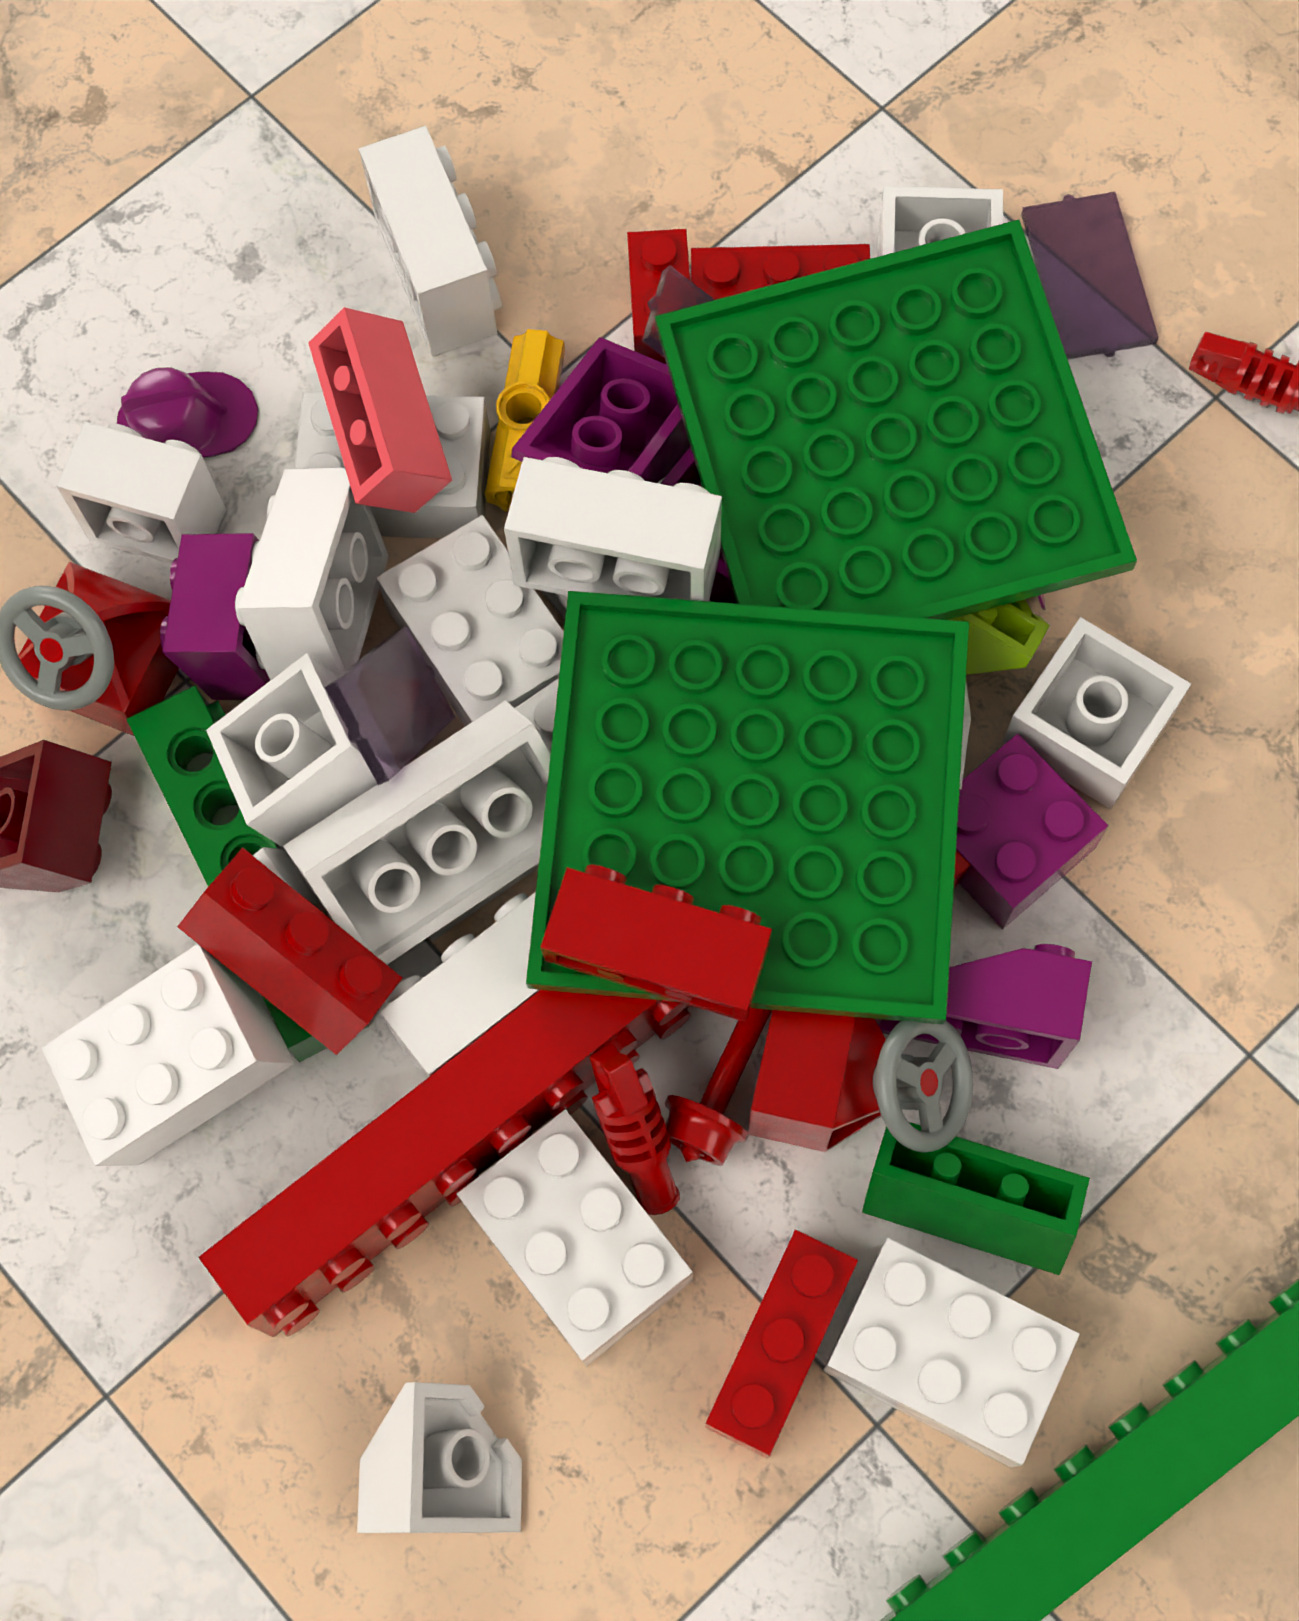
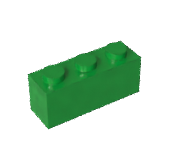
M909 1122L914 1128L921 1131V1125ZM886 1127L872 1171L862 1213L1060 1276L1077 1236L1090 1178L957 1136L939 1150L917 1152L899 1143Z

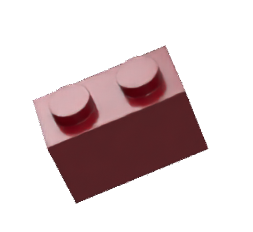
M41 740L0 757V888L63 892L92 882V877L100 865L102 849L98 843L102 818L112 798V788L109 784L111 761L47 740Z

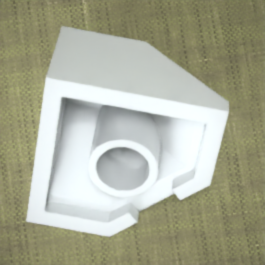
M423 1382L404 1384L360 1458L357 1533L521 1532L522 1459L507 1438L498 1439L480 1414L485 1406L470 1385Z

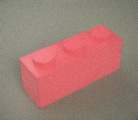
M344 307L308 344L355 503L415 513L452 481V477L404 323L400 320Z

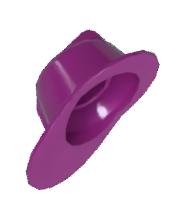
M172 367L154 368L142 373L135 379L126 395L121 397V408L117 414V424L135 430L143 438L164 444L167 440H178L194 447L203 458L213 457L231 452L248 440L257 425L258 406L252 391L240 379L224 372L203 371L185 373Z

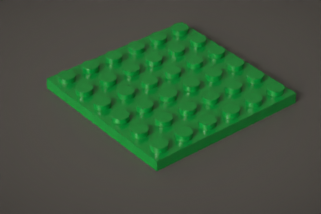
M1019 219L655 316L656 330L702 487L710 494L722 496L721 552L737 604L949 620L1134 569L1137 559Z
M568 591L526 977L528 989L674 1001L545 961L540 947L566 868L585 872L586 866L591 864L603 866L623 874L627 878L625 885L652 893L654 885H665L690 894L694 897L692 905L719 913L722 905H731L759 915L762 918L760 925L771 928L772 933L751 1008L896 1021H915L943 1025L946 1021L969 622Z

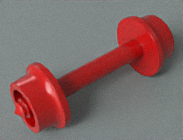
M750 1008L747 1021H737L699 1103L676 1095L667 1096L664 1102L665 1107L669 1110L665 1123L666 1130L669 1133L671 1145L681 1150L686 1162L700 1159L714 1165L723 1166L734 1145L745 1143L748 1132L741 1125L723 1114L772 1010Z

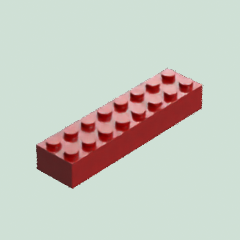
M549 990L538 991L198 1258L248 1326L272 1337H275L281 1331H283L286 1337L295 1334L319 1314L320 1310L316 1303L337 1287L344 1293L362 1282L375 1268L371 1262L374 1257L391 1244L396 1249H400L416 1239L429 1225L425 1219L428 1214L445 1201L451 1207L462 1202L457 1195L459 1191L479 1177V1174L496 1160L502 1159L528 1139L532 1132L551 1117L555 1118L565 1109L570 1115L578 1110L588 1099L584 1091L596 1082L589 1058L592 1054L609 1044H613L620 1053L627 1055L634 1064L640 1057L636 1049L655 1034L663 1040L676 1032L691 1017L690 1012L687 1010L691 1005L676 1001Z

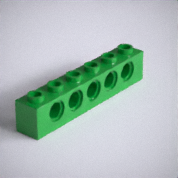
M195 685L126 720L209 887L242 848L251 855H254L263 847L280 848L277 843L249 827L240 808L237 816L231 822L224 825L212 824L213 817L219 809L227 805L238 806V803L206 731L226 714L218 700L207 705ZM203 753L213 754L211 762L204 769L196 772L186 771L189 762L195 756ZM263 997L288 1050L299 1063L327 1048Z

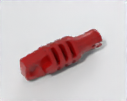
M1204 332L1190 361L1189 370L1214 382L1230 394L1236 395V392L1239 391L1245 394L1243 398L1251 402L1254 397L1261 400L1260 406L1268 408L1269 404L1277 407L1275 411L1284 414L1286 412L1291 414L1292 410L1299 412V361L1294 365L1289 363L1290 357L1282 354L1280 359L1272 356L1274 351L1266 348L1264 352L1256 350L1258 344L1253 342L1248 343Z
M609 1044L589 1057L599 1093L592 1097L593 1105L600 1119L601 1128L605 1133V1139L610 1148L611 1156L618 1167L629 1173L637 1201L648 1215L664 1214L672 1210L680 1200L679 1189L675 1185L666 1159L671 1149V1139L666 1130V1124L661 1115V1109L656 1100V1094L648 1073L643 1068L635 1070L632 1060L627 1055L620 1053L616 1046Z

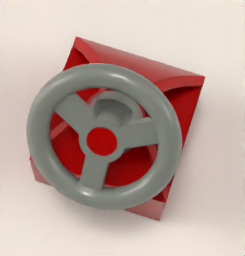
M68 562L56 587L33 586L25 588L12 595L0 610L1 667L12 684L32 701L55 710H69L134 736L126 719L162 702L179 670V667L163 653L160 640L161 624L163 619L169 615L171 600ZM34 606H45L40 616L31 609ZM16 626L28 637L19 655L17 654L14 640Z
M772 1010L750 1111L748 1135L826 1152L882 1116L886 1127L893 1137L908 1149L917 1152L939 1150L957 1136L970 1110L973 1095V1072L968 1050L960 1034L948 1021H945L943 1025L900 1021L885 1038L873 1018ZM920 1034L932 1035L939 1041L929 1057H913L902 1054L907 1044ZM951 1066L953 1077L952 1096L949 1108L942 1120L939 1096L943 1086L942 1078ZM902 1110L919 1111L921 1131L914 1128L907 1121Z

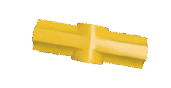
M527 329L525 333L513 337L504 390L499 394L496 401L498 425L485 497L487 503L494 504L505 512H509L522 465L521 461L511 457L512 448L532 423L519 424L516 422L523 418L535 419L559 389L565 344L563 340L555 338L545 330Z

